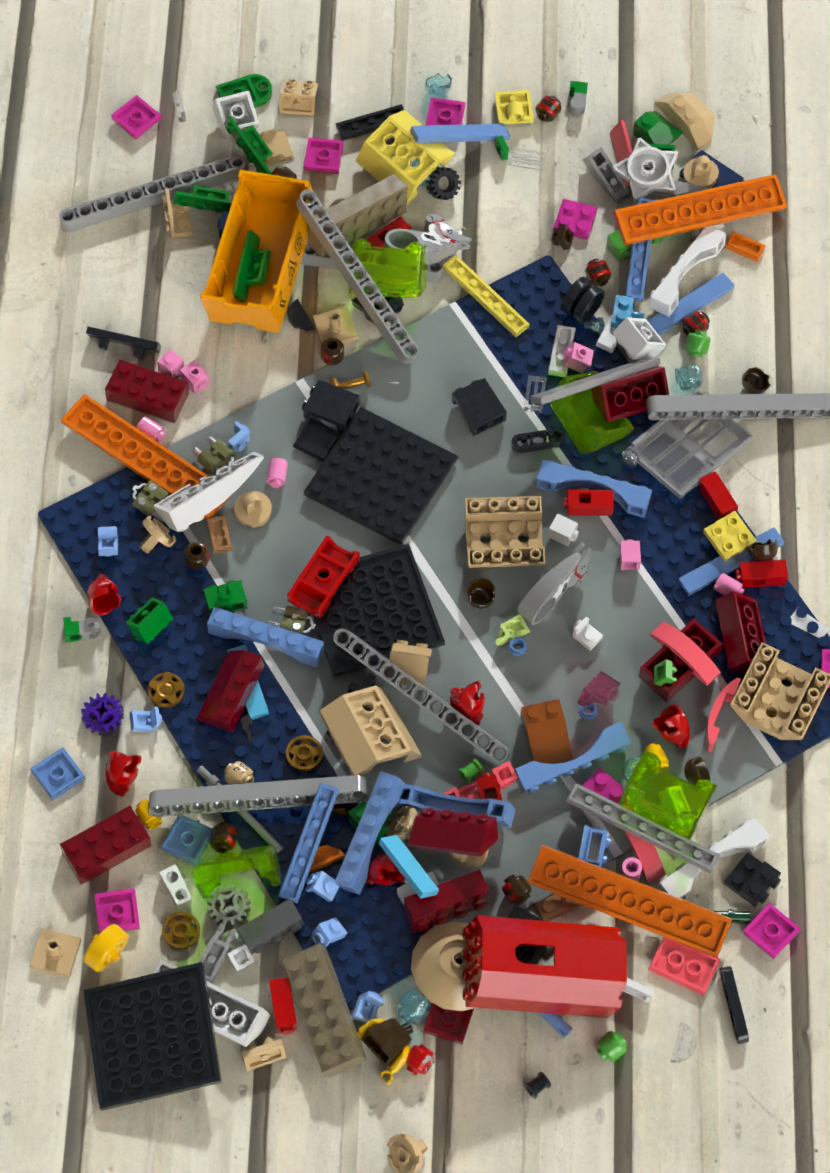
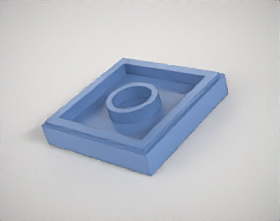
M64 747L30 768L32 774L52 801L86 779Z
M179 815L162 843L161 850L197 866L209 844L212 828L184 815Z

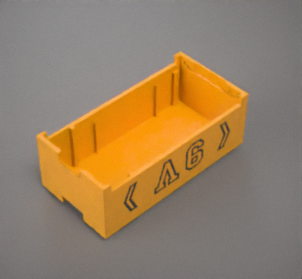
M240 170L238 174L239 182L205 291H202L200 298L208 318L212 322L234 325L235 322L255 326L257 330L280 333L309 236V225L298 210L296 201L304 190H313L310 181ZM303 198L304 202L309 203L307 199ZM248 230H251L260 237L258 250L268 249L271 252L264 285L249 286L246 302H241L233 296V288L246 233Z

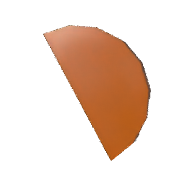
M329 845L319 846L309 874L344 859L345 854L341 849Z

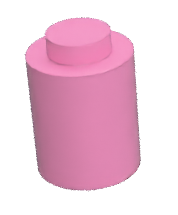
M147 416L143 417L137 425V429L159 443L166 436L165 428Z
M272 458L269 460L266 482L271 487L280 488L285 485L288 462L282 458Z
M724 573L720 575L713 588L722 595L732 591L740 594L744 592L742 583Z
M627 858L622 864L620 875L638 882L642 872V863L637 858Z

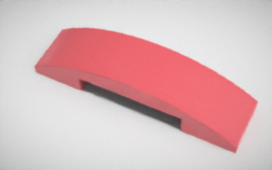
M663 622L650 633V636L662 647L666 645L692 668L693 674L706 686L720 675L721 672L712 660L690 638L672 625Z
M740 678L731 681L720 692L712 706L706 728V747L708 752H712L719 735L720 728L714 725L724 701L732 702L739 688Z
M510 761L492 769L491 775L496 774L500 791L518 780V776ZM476 781L459 789L455 787L442 793L456 797L480 799Z
M631 804L624 806L625 808L637 813ZM624 831L637 859L642 863V874L647 884L664 877L666 873L655 846Z

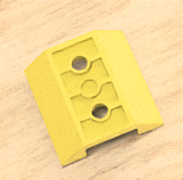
M406 110L389 116L364 142L356 162L378 182L395 174L408 186V205L419 194L416 188L439 165L445 167L455 156V153L442 142L416 143L410 129L412 126L423 125ZM388 138H395V142L393 144H386V140ZM417 159L420 161L419 166H411L413 160Z

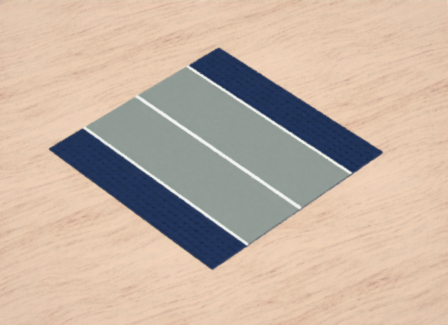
M546 255L489 284L502 299L530 324L529 328L519 336L515 337L469 294L404 327L418 348L417 356L410 363H401L386 340L382 338L344 357L339 364L328 365L166 447L211 477L215 475L197 461L198 456L193 453V449L197 447L201 451H204L206 448L210 450L211 444L207 442L209 436L216 441L222 440L228 445V441L236 435L234 432V423L236 421L241 425L244 424L249 429L250 442L247 443L242 451L237 452L233 462L253 452L263 455L264 459L213 516L225 515L232 545L231 552L213 554L208 526L204 518L201 521L193 522L182 532L174 531L165 522H161L170 530L169 536H175L177 541L171 547L158 542L149 553H145L140 549V544L149 535V532L143 525V521L148 516L132 506L134 502L132 497L134 491L132 488L135 485L147 484L149 481L128 467L38 512L41 522L87 597L90 584L97 579L100 573L107 576L117 586L118 595H121L120 606L106 615H99L146 694L148 695L149 682L158 674L171 672L183 681L185 694L181 702L171 708L158 707L159 714H161L162 720L203 787L208 785L206 780L197 772L200 766H203L211 775H215L220 780L221 785H229L224 780L226 774L224 770L228 764H233L237 761H241L253 771V783L352 776L335 742L330 744L326 741L325 733L328 729L319 711L340 696L348 694L347 687L351 682L361 685L369 673L376 677V686L388 692L422 756L408 762H403L402 758L399 757L379 763L373 767L371 773L362 775L367 780V798L364 800L366 804L369 801L380 772L399 777L405 784L444 793L455 787L459 789L467 785L460 777L458 769L466 767L473 759L479 761L484 769V773H492V769L510 761L513 769L531 762L532 758L520 718L521 707L560 699L573 760L584 755L591 748L603 729L622 722L631 741V744L626 746L628 750L616 754V752L610 753V758L599 762L597 759L591 762L592 766L581 770V767L574 770V774L566 778L561 775L556 778L557 782L548 786L545 783L538 786L539 790L530 794L528 791L522 793L517 781L500 791L502 800L510 802L516 809L511 828L497 826L499 840L489 848L488 857L481 866L465 870L454 864L447 852L409 848V840L405 839L403 841L426 873L433 871L438 884L480 869L489 889L488 905L483 910L470 911L466 916L459 919L455 917L449 919L448 922L469 923L476 915L507 918L514 905L517 904H511L502 892V887L506 884L504 880L514 874L515 877L523 875L528 882L542 845L578 858L585 825L590 828L608 831L607 837H611L609 849L604 851V855L607 856L606 864L632 850L623 830L606 821L602 822L596 816L566 802L575 783L582 786L599 768L630 792L621 806L624 807L631 804L637 814L669 829L671 826L658 796V793L665 788L681 785L691 813L694 815L830 738V688H827L802 740H780L748 725L730 706L731 703L724 701L714 725L720 728L719 735L712 752H708L706 747V728L712 706L720 692L731 681L740 678L741 685L746 673L741 674L729 670L726 650L723 644L720 654L712 660L721 672L720 675L708 686L695 676L668 702H665L638 677L640 667L662 648L650 636V633L663 622L681 631L691 620L695 619L721 643H724L715 601L724 595L713 589L716 581L689 596L678 582L680 577L720 556L703 533L705 528L717 522L718 519L699 491L698 485L679 499L625 453L631 447L633 441L660 421L649 419L647 410L606 422L593 402L591 388L543 405L531 403L530 396L629 363L617 346L613 353L596 346L604 328L595 316L587 323L581 325L574 320L573 314L567 315L560 309L562 299L572 284L550 255ZM557 325L574 327L573 343L576 342L594 350L591 366L583 373L568 367L567 377L548 375ZM394 335L398 341H401L399 336ZM404 350L406 355L411 356L409 351ZM367 372L371 382L370 387H366V384L345 389L360 395V405L357 411L362 407L458 455V460L403 543V545L409 543L445 640L444 646L432 649L431 657H429L425 687L450 705L451 688H466L469 684L480 681L481 688L478 691V696L480 697V693L484 692L485 704L482 711L484 716L480 721L481 724L478 726L509 749L510 756L506 762L499 763L490 759L369 668L334 677L325 650L319 666L316 668L300 663L289 655L264 644L242 639H224L208 633L207 622L210 615L204 597V589L211 585L219 586L232 580H241L248 609L232 613L264 623H268V621L281 623L284 615L272 613L273 607L284 609L287 605L297 607L287 601V594L326 535L330 536L336 545L349 552L357 550L360 552V557L401 546L304 496V490L323 462L294 448L293 445L311 418L337 430L336 425L309 415L308 418H304L302 405L305 400L309 399L310 390L313 385L317 384L318 380L331 384L330 380L336 378L338 383L363 377V373ZM485 378L507 411L506 421L473 436L470 432L469 422L458 405L452 403V393L460 387L464 388L470 385L475 380ZM559 428L565 433L564 444L560 447L526 453H516L511 448L512 438L517 434ZM663 433L640 453L652 462L675 442ZM554 435V438L556 440H559L557 435ZM536 437L533 439V442L541 444L543 439ZM520 441L517 442L519 446H523ZM679 446L655 466L663 473H666L689 453ZM272 458H282L288 462L285 485L280 488H273L266 482L269 460ZM692 458L669 478L681 486L704 466L695 458ZM552 460L561 465H570L579 470H588L600 476H609L618 481H627L630 484L645 486L651 489V499L645 518L626 513L615 500L612 516L567 515V508H563V498L567 497L568 490L591 489L569 488L550 492L536 488L537 476L542 461ZM142 486L140 489H136L137 493L135 497H137L139 493L143 491V488L145 486ZM258 491L270 499L272 512L269 521L263 526L256 528L248 525L244 526L236 519L234 505L237 498L243 493ZM541 496L545 566L468 568L465 498ZM737 511L738 516L741 518V520L744 522L746 527L749 529V531L755 538L756 535L753 533V531L750 529L745 520ZM557 514L578 523V537L575 542L571 541L568 547L548 538L549 527ZM116 526L118 533V555L99 556L98 527ZM520 536L518 540L520 542H527L528 538ZM482 537L480 541L482 543H489L490 539ZM628 539L640 541V570H620V541ZM200 542L207 547L209 563L204 569L192 570L186 565L184 550L190 543ZM581 542L585 543L583 551L588 548L592 549L586 566L588 575L578 587L572 586L567 588L552 611L538 624L532 625L523 617L530 630V633L520 637L527 643L526 653L522 656H513L508 651V643L497 646L495 641L498 638L501 623H505L519 615L518 607L531 588L558 563L568 557ZM735 571L728 574V576L736 580ZM483 577L489 579L496 588L495 599L488 608H474L467 601V588L475 578ZM788 579L786 585L743 588V595L757 600L766 644L779 650L777 658L810 674L813 673L815 668L821 670L822 649H830V636L826 633L825 636L818 638L810 634L816 633L819 628L818 624L814 621L807 624L808 632L791 624V615L795 610L799 618H805L808 614L815 620L817 619ZM153 597L165 603L174 619L152 641L145 644L134 638L126 622L131 618L130 615H134L138 608H142ZM309 614V616L313 619V623L315 624L312 614ZM585 617L589 618V624L603 635V639L591 651L573 638V626L578 620L582 621ZM308 619L307 626L305 627V630H307L308 627L312 626V625L310 624V620H309V619ZM316 626L315 629L304 633L305 636L321 640ZM246 644L248 652L262 656L265 665L258 678V682L269 715L251 720L245 706L233 733L198 721L197 716L228 654L227 650ZM520 646L514 647L517 650L521 649ZM782 680V681H781V683H782L784 686H786V687L791 686L790 681H788V680ZM402 685L403 689H407L409 687L407 685ZM151 689V694L154 696L156 692ZM420 690L417 693L418 700L422 701L425 699V691ZM181 691L176 693L177 699L180 696ZM163 700L161 703L168 704L169 702L167 700ZM585 701L595 703L598 707L597 716L592 720L581 718L578 713L581 703ZM435 702L433 704V711L439 712L441 710V703ZM672 704L678 705L688 720L690 741L685 749L676 747V743L663 739L660 732L652 725V720L660 717L662 710ZM362 706L364 710L371 711L370 707ZM586 709L585 712L591 713V710ZM452 713L449 715L448 721L450 724H454L457 718ZM466 725L464 734L468 736L472 734L473 728ZM302 735L311 736L321 744L323 757L315 769L299 771L289 765L286 759V748L295 737ZM486 736L482 737L479 741L481 747H486L489 742ZM380 738L382 743L389 744L386 739ZM301 740L294 743V745H300ZM311 742L312 747H317L315 743ZM652 743L661 745L669 761V768L660 774H655L654 771H651L643 756L645 747ZM498 748L495 752L497 759H501L504 756L502 748ZM289 753V757L292 760L294 756ZM701 757L710 774L711 782L703 787H695L687 781L684 768L686 762L692 758ZM478 774L476 777L471 779V782L476 781V779H479V775L481 774ZM396 805L389 813L391 815L390 821L383 823L387 829L393 818L396 819L398 816L396 813L400 808ZM311 806L247 810L283 846L282 851L279 853L237 811L219 812L223 820L236 829L237 843L275 905L278 906L285 902L286 899L278 896ZM331 812L319 846L329 845L341 849L346 856L356 832L348 822V815L337 816ZM591 838L588 854L589 860H598L601 840ZM381 846L372 851L369 865L377 856L385 853ZM344 859L315 872L323 871L336 880ZM407 880L401 883H393L389 886L380 885L375 882L374 884H369L367 882L364 884L360 895L339 887L333 900L330 902L313 891L307 892L305 890L307 885L305 882L298 904L293 902L305 923L299 931L293 933L303 950L316 945L311 938V934L320 923L336 917L346 930L347 935L340 940L330 943L327 946V950L349 1010L355 1007L359 995L368 991L379 994L411 976L412 952L420 937L434 927L431 926L422 933H412L404 914V906L397 895V888L407 884ZM529 884L532 888L531 897L517 906L527 910L534 906L535 902L550 897L554 893Z

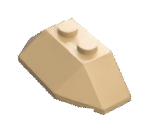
M694 92L668 93L654 102L674 126L683 132L682 134L697 151L712 142L715 115Z

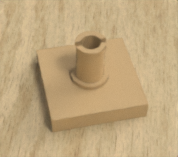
M348 307L312 316L321 344L328 338H337L343 344L358 340Z
M42 928L30 968L70 978L81 938Z

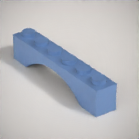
M552 460L542 461L536 481V488L550 492L569 488L613 490L614 500L626 513L645 518L652 490L645 486H636L627 481H618L609 476H600L591 471L579 470L570 465H561Z
M216 607L213 608L207 622L209 634L224 639H242L264 644L289 655L300 663L318 668L324 653V641Z
M622 722L603 729L591 748L575 760L559 764L531 761L514 769L518 776L516 781L521 792L528 791L529 794L539 790L538 786L545 783L548 786L557 782L556 778L561 775L566 778L574 774V770L581 767V770L592 766L591 762L597 759L599 762L610 758V753L616 752V754L628 750L626 746L631 744V741Z
M380 772L334 882L340 888L360 895L368 876L370 858L379 831L391 810L398 803L405 787V783L399 777Z
M405 784L401 797L396 804L399 808L409 805L418 812L425 808H434V810H451L457 813L469 812L474 815L487 814L490 817L497 818V826L508 828L512 826L516 810L507 801L456 797Z

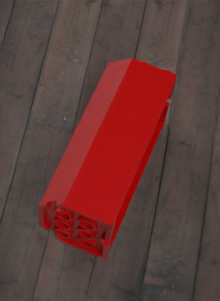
M476 915L463 929V940H465L463 960L467 961V968L464 967L463 969L465 988L463 989L462 997L465 1000V1007L609 1018L621 1008L623 1000L619 996H621L627 984L625 938L620 937L621 930L618 927ZM522 944L554 947V966L521 963L515 956V949L518 945Z

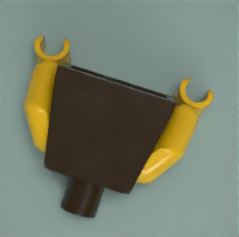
M394 1018L388 1020L371 1019L360 1027L357 1033L360 1041L362 1040L383 1066L385 1068L390 1067L388 1071H383L380 1076L382 1079L385 1074H389L391 1077L386 1084H390L393 1081V1074L397 1073L407 1061L410 1051L409 1044L412 1041L410 1034L413 1033V1027L408 1022L400 1025Z

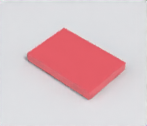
M663 937L648 970L704 996L721 959Z

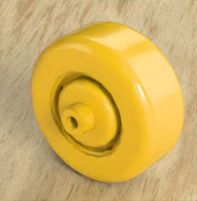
M117 924L109 925L99 935L96 934L91 939L92 943L84 954V962L95 972L103 971L113 961L117 962L120 959V953L129 939L128 934Z

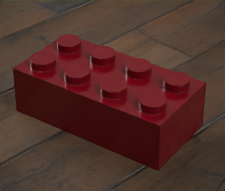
M119 359L105 387L107 401L175 423L189 395V386L186 381Z
M691 620L681 630L711 660L720 654L723 643L697 620ZM664 645L640 667L638 677L665 702H668L695 675L692 668ZM664 660L672 661V667L677 669L672 674V677L677 678V681L671 684L665 683L661 686L654 684V666Z
M131 805L60 844L62 854L81 885L152 846L148 833Z
M479 869L437 885L439 889L437 895L420 898L415 893L405 897L404 914L412 933H422L431 926L447 923L449 919L455 917L457 919L462 918L470 911L483 910L488 905L489 889Z

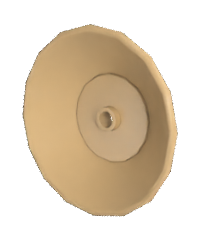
M452 921L434 926L420 937L412 952L411 972L416 987L428 1001L443 1009L455 1011L473 1009L472 1007H465V1000L462 997L463 989L465 988L463 969L464 967L467 968V961L463 960V949L465 947L463 929L469 923ZM461 959L463 963L458 964L455 960Z

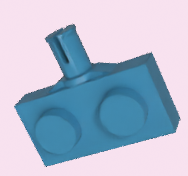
M616 295L610 327L617 328L626 317L644 318V313L634 311V298Z

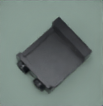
M485 378L475 380L470 385L464 388L460 387L452 393V403L458 405L469 422L470 432L473 436L506 421L507 411Z
M318 380L317 384L313 385L310 390L309 399L305 400L302 405L304 418H308L309 415L336 425L337 431L343 433L360 405V395Z

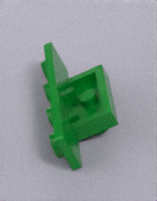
M231 116L228 117L224 122L225 128L229 134L233 135L237 146L243 149L247 160L253 163L258 173L272 175L263 161L272 156L273 153L254 126L251 125L244 131H241Z
M194 185L193 194L176 191L173 202L183 207H194L217 213L229 212L232 201L229 200V191Z
M248 230L246 233L233 288V296L241 302H246L249 286L264 285L271 252L268 249L258 250L260 237L251 230Z

